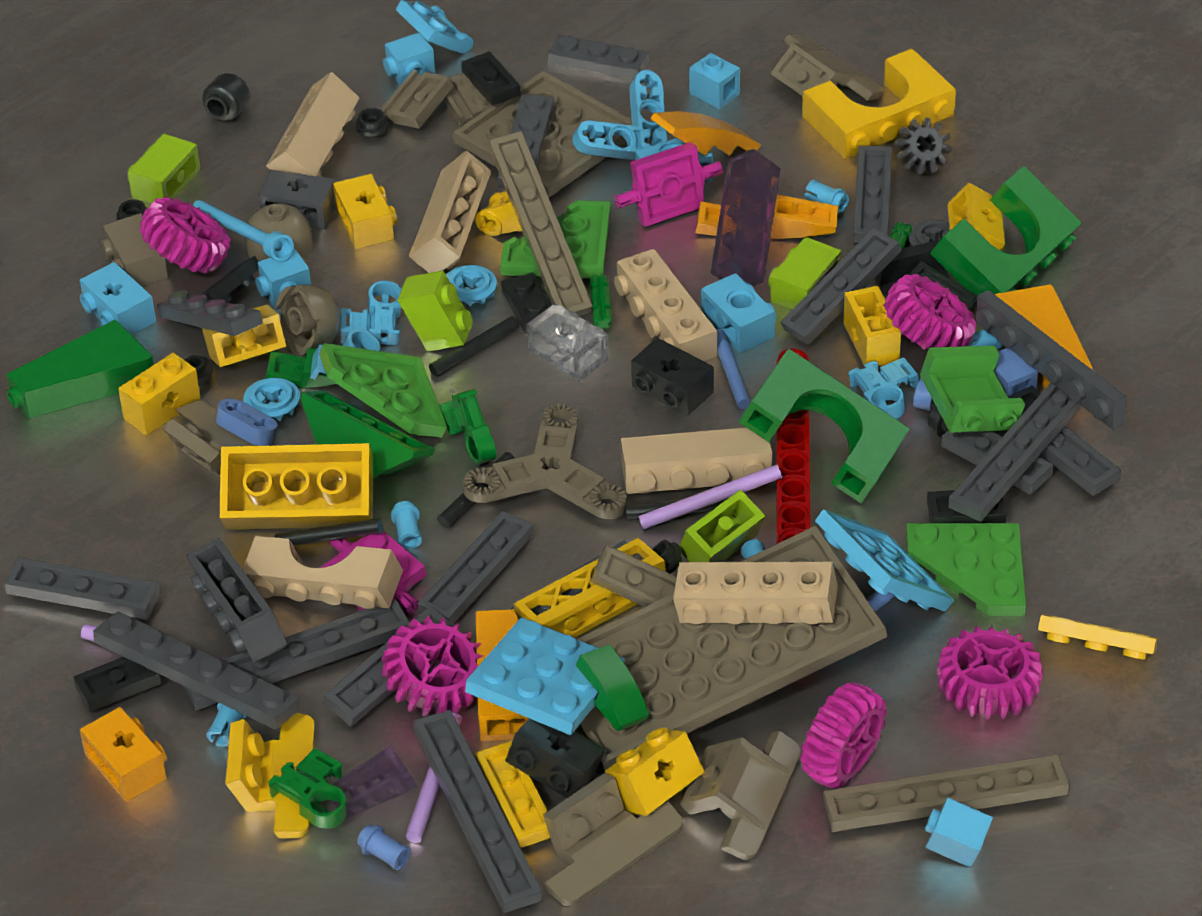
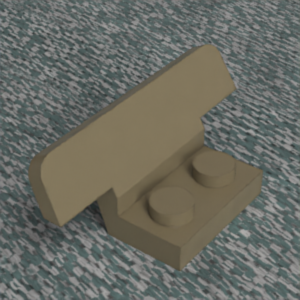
M787 34L783 42L790 47L770 72L776 79L802 97L804 90L830 80L835 85L839 83L842 86L849 87L867 101L880 99L884 91L883 87L804 34Z
M193 401L175 409L179 415L190 422L185 427L172 418L163 428L181 452L219 480L221 472V447L258 446L243 440L219 426L215 421L217 410L204 401Z
M781 731L771 733L763 752L742 737L707 746L700 761L704 773L689 784L680 805L689 815L720 808L726 816L732 819L720 849L742 860H750L759 850L801 754V748L796 741Z
M607 773L602 774L543 814L555 853L568 864L566 868L544 882L547 892L564 906L578 904L680 833L683 823L681 815L667 800L647 816L641 815L636 819L631 813L625 811L615 778Z

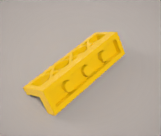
M639 538L617 548V550L630 556L638 553L644 558L641 561L666 572L665 560ZM598 558L515 602L514 609L522 618L576 638L636 606L637 603L590 582L597 566ZM569 589H583L582 592L575 596L562 595L563 592ZM538 605L551 606L550 609L539 615H536L531 610Z

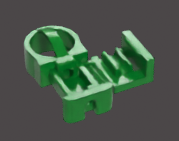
M471 389L452 395L451 401L439 404L449 435L464 431L465 450L469 458L479 466L495 460L497 453L489 427L485 424L478 404L477 391Z
M314 748L296 766V770L294 763L288 762L281 768L282 775L280 777L274 775L269 780L271 798L273 799L278 793H281L298 803L300 815L316 827L327 829L336 827L347 816V803L344 792L339 787L330 785L326 780L327 777L331 778V776L341 780L344 776L343 764L317 748ZM333 800L338 802L340 806L336 810L328 812L319 802Z

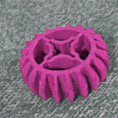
M164 197L163 199L156 198L150 207L146 208L139 231L143 235V240L150 244V249L156 250L160 257H165L170 263L179 265L181 269L188 268L192 272L198 270L201 273L214 272L221 262L225 260L228 254L227 251L230 248L229 243L231 239L227 235L225 228L220 227V222L212 219L210 214L201 211L200 207L196 208L189 202L183 203L177 198L172 200L169 197Z
M905 274L889 289V294L885 298L886 302L883 305L887 311V317L893 320L892 325L901 330V335L911 339V343L915 342L920 345L922 350L934 347L968 346L973 339L972 336L976 332L975 327L977 326L973 319V313L967 310V304L959 300V295H954L949 291V288L941 286L938 281L933 282L927 276L921 278L918 274Z
M429 615L424 618L422 624L414 618L409 622L408 627L401 625L397 629L395 636L389 638L386 645L387 650L384 651L382 656V664H384L382 677L388 679L386 683L387 691H397L395 695L396 703L403 700L408 701L407 707L409 712L415 709V707L422 708L423 717L427 716L430 710H434L438 714L446 710L458 713L461 706L467 709L476 696L465 692L466 680L479 666L477 665V659L483 657V655L477 654V648L481 643H470L473 638L472 631L462 634L459 632V622L450 627L446 625L445 617H443L436 624L433 623ZM437 660H440L439 665L434 667ZM433 666L434 669L428 674L429 669Z
M992 625L986 631H982L978 626L975 627L972 633L962 630L958 638L950 637L947 647H943L940 653L939 663H937L940 691L945 693L948 703L955 702L957 711L969 709L971 717L981 713L985 715L988 721L992 714H998L1003 720L1008 711L1018 715L1022 707L1030 708L1033 698H1037L1043 679L1040 653L1034 652L1033 642H1024L1022 633L1011 636L1008 627L1002 632L995 631ZM1018 674L1014 679L1011 680V676Z
M848 682L843 687L837 688L833 696H828L824 706L819 708V713L812 720L810 730L806 732L807 738L802 745L803 753L800 760L802 762V770L817 783L823 786L827 785L832 789L835 787L841 788L847 781H852L854 775L861 773L863 765L869 762L870 755L876 750L875 746L878 740L882 738L881 731L885 727L884 719L887 716L886 701L875 693V690L856 682L853 684Z

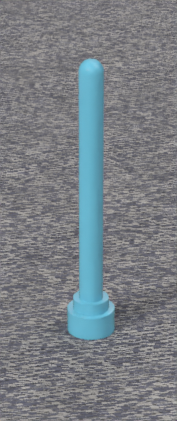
M197 200L193 204L196 208L200 207L204 213L210 214L212 219L220 222V225L262 245L264 253L268 257L276 261H285L291 256L294 243L290 236L279 231L268 234L202 200Z

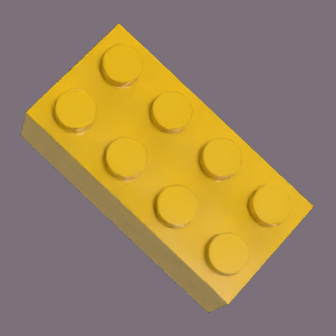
M369 443L221 447L220 520L226 530L317 528L373 519V454Z

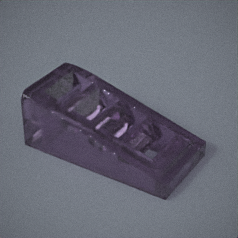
M391 745L331 784L339 787L344 793L350 792L354 798L346 802L347 816L345 819L395 798L417 786ZM379 778L380 781L373 785L371 781ZM364 785L367 790L360 794L357 788ZM331 800L336 808L340 806L338 802Z

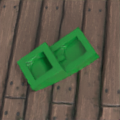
M307 348L306 357L275 351L270 352L266 378L286 379L294 383L297 388H316L337 384L322 372H319L316 379L310 378L312 357L316 349Z
M610 644L580 655L575 666L599 693L594 705L617 732L648 719L649 713L638 686L626 665Z

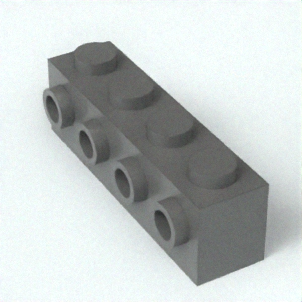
M220 538L186 555L195 575L189 577L199 597L203 598L212 616L215 615L225 634L228 633L238 653L245 650L254 663L272 655L276 650L287 645L271 608Z

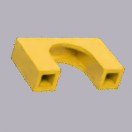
M909 49L885 59L884 85L901 100L898 103L886 107H868L857 104L849 99L830 80L803 91L802 117L844 159L858 154L859 146H879L898 138L900 129L909 126V122L913 119H916L921 125L923 119L930 118L931 124L955 115L956 89L916 51Z

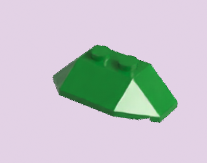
M325 390L302 392L300 399L316 444L369 443L373 454V479L378 478L380 475L396 473L432 456L435 448L342 401Z

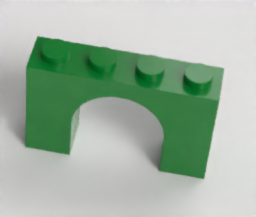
M1024 165L1003 183L990 201L1021 232L1025 242V254L1013 255L998 250L965 218L944 235L930 252L964 288L975 295L987 290L993 294L1015 291V287L1019 284L1025 288L1038 275L1035 271L1038 266L1044 270L1058 256L1054 252L1059 248L1064 252L1077 239L1073 233L1082 222Z
M788 348L747 407L739 423L767 442H770L785 418L796 411H815L829 417L842 429L848 442L847 458L831 481V484L859 503H862L910 428Z

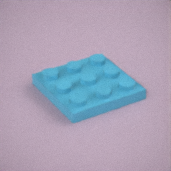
M825 509L815 519V522L825 531L823 537L826 541L838 549L842 548L847 553L845 560L858 571L865 572L870 577L868 580L869 585L883 595H887L888 592L892 593L906 603L909 600H913L926 610L933 607L946 612L953 603L954 599L887 532Z
M521 617L468 677L465 692L572 735L595 706L594 702L599 694L575 665L580 655L595 650L597 647Z

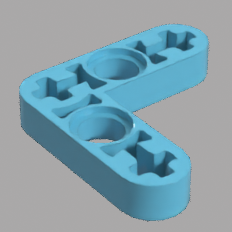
M642 70L630 83L632 125L584 121L572 136L575 148L586 155L635 160V151L650 147V144L653 146L666 142V130L656 122L646 121L641 115V110L644 109L651 111L653 114L665 112L663 84L660 77L653 71ZM646 88L651 89L648 94ZM585 133H588V134H589V138H588L587 136H583V135H584ZM613 135L622 136L627 142V147H618L613 142ZM650 137V144L645 143Z

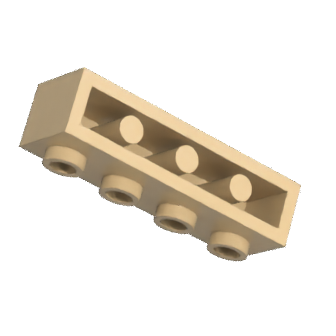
M332 71L310 88L266 167L270 170L320 177L322 175L320 168L333 155L334 152L331 148L343 137L345 131L342 128L354 117L356 112L353 109L360 97Z
M467 150L441 170L409 254L412 260L429 273L444 269L450 270L458 263L491 174V170Z
M655 249L617 261V276L614 278L616 290L620 296L626 297L633 314L636 317L640 316L645 323L648 334L652 338L658 337L704 362L717 357V330Z
M746 427L621 438V467L626 494L717 487L772 466L770 442H767Z
M679 562L673 600L680 623H833L838 585L833 562Z

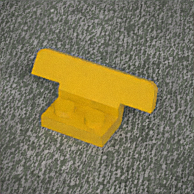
M295 713L280 726V740L263 742L258 732L255 733L245 719L230 723L226 785L246 812L275 811L274 833L278 838H301L308 832L309 820L300 815L299 804L281 793H278L272 799L269 790V780L274 775L280 777L282 775L281 768L286 763H294L296 770V766L313 750L314 720L307 714Z

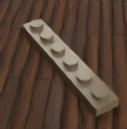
M522 131L489 140V149L552 306L557 314L558 321L561 322L591 313L593 306Z
M1057 754L823 791V803L832 832L929 817L933 808L939 811L942 809L947 797L976 810L1068 795L1069 783Z

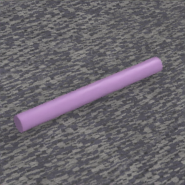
M778 464L638 517L643 530L728 499L740 489L746 492L781 479L782 475Z
M452 713L460 727L462 717L457 713ZM429 766L406 833V839L413 843H418L422 839L440 786L431 766Z

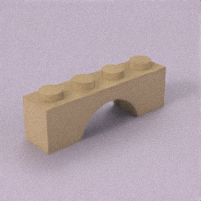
M255 536L243 566V571L264 598L280 596L299 602L308 599L323 601L330 605H339L340 603L353 604L365 609H373L374 607L390 608L403 572L391 549L356 546L345 559L332 566L324 568L307 567L302 565V560L289 539Z

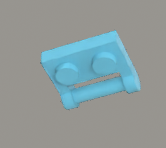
M401 0L396 10L427 41L461 54L467 53L472 49L474 45L473 39L467 33H461L446 18L445 12L439 6H432L430 8L419 0H416L415 3Z

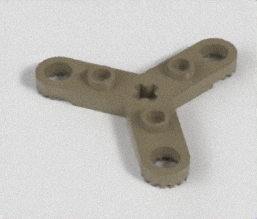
M556 403V406L552 404L550 408L546 407L545 411H543L534 454L494 463L492 467H482L480 470L479 468H475V471L471 469L469 473L465 474L463 479L464 495L476 503H488L547 488L599 518L615 519L624 514L627 495H625V491H622L620 486L617 488L615 484H609L605 481L604 477L571 459L578 429V413H576L575 408L572 409L571 405L566 407L564 403L562 406H560V403ZM561 418L567 421H565V424L561 422V425H559V422L555 424L554 419ZM477 483H485L489 486L488 489L484 487V490H482V487H479V489H477V486L474 487V485ZM611 499L616 503H612V506L608 503L605 506V503L601 504V500Z

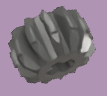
M930 118L923 119L921 125L916 119H913L909 122L910 129L902 127L899 131L904 139H897L894 145L904 150L899 152L896 157L898 160L905 157L909 160L904 166L906 170H909L915 164L917 175L924 173L925 166L933 174L937 171V164L944 166L948 162L943 154H949L952 151V147L943 144V142L950 138V134L940 135L938 133L943 126L940 122L933 128H930ZM925 140L929 144L926 149L930 150L922 153L918 147L920 146L919 143Z

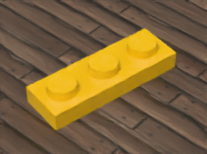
M1048 614L1041 615L1038 630L1047 632L1046 639L1069 643L1070 637L1085 640L1084 647L1107 652L1108 645L1123 648L1122 655L1143 660L1146 658V653H1156L1159 640L1158 637Z
M512 741L475 752V759L520 848L550 838L543 816L547 809L530 776L505 762Z

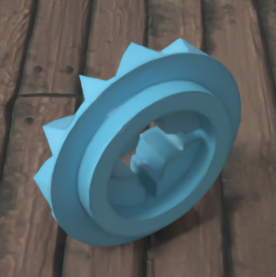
M464 265L454 268L446 274L450 283L456 287L462 304L467 303L471 308L473 303L477 302L484 305L486 298H494L495 289H497V279L489 269L478 265Z
M266 378L248 387L244 393L243 402L271 418H276L280 422L283 415L293 416L294 409L300 407V392L297 386L289 380Z

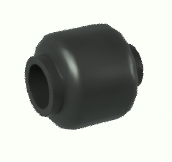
M224 73L215 78L205 88L202 95L203 105L207 113L215 119L226 122L235 119L248 106L251 98L250 90L246 83L240 77L230 73Z

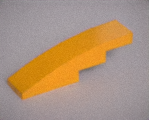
M681 111L654 113L650 118L684 143L692 142L697 146V151L705 156L713 145L729 156L737 145L753 156L761 146V144L737 127L721 119L701 113Z
M777 194L771 195L769 203L736 197L734 207L700 201L696 233L727 238L763 240L804 238L831 234L836 231L838 206Z

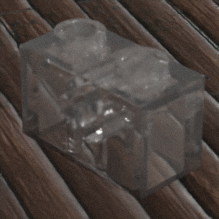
M557 303L527 324L528 350L578 381H581L608 360L607 333L582 319L575 312L569 311Z

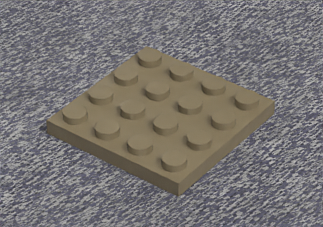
M541 71L520 86L521 96L524 94L554 97V111L537 167L549 198L606 158L603 156L586 155L575 148L572 136L582 122L599 121L632 125V119L545 71ZM521 96L491 106L453 132L454 143L497 167L489 149V140L510 134ZM585 133V134L583 135V136H587V137L589 138V134H588V133ZM613 135V142L618 147L626 143L622 136Z

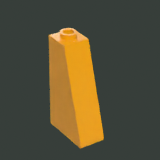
M1052 284L995 294L1093 370ZM1038 371L1037 381L1046 389L1050 382Z
M514 609L476 611V643H481L477 648V654L483 655V657L477 659V665L481 664L519 620ZM478 697L480 742L513 740L515 733L529 719Z

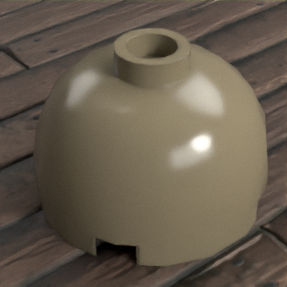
M271 204L255 211L250 217L248 224L268 234L279 231L290 236L294 243V249L297 250L303 260L312 252L313 235L306 216L296 207L287 204ZM245 237V246L249 258L254 255L258 261L270 258L264 253L262 245Z
M295 285L286 287L280 292L275 309H281L280 323L287 350L292 353L298 350L300 352L299 355H304L307 353V348L317 349L319 344H330L335 340L340 327L341 312L328 291L316 285Z

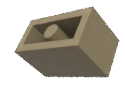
M140 213L103 225L105 239L100 240V244L107 260L112 259V263L115 262L143 287L168 279L165 257H160L156 250L150 249V244L142 238L143 235L139 229L143 218Z

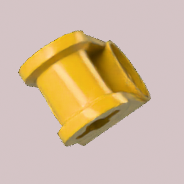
M507 191L494 193L489 200V205L485 209L480 210L475 216L477 227L486 235L497 236L514 231L522 232Z

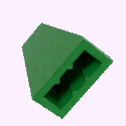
M113 320L7 373L9 389L6 390V395L10 404L15 409L20 408L29 419L119 394L118 388L154 365L153 356L116 320Z

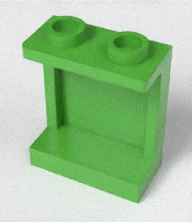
M995 346L929 348L920 376L950 433L1009 430L1021 417L1025 407L1023 399L1008 398L994 373L1000 356Z

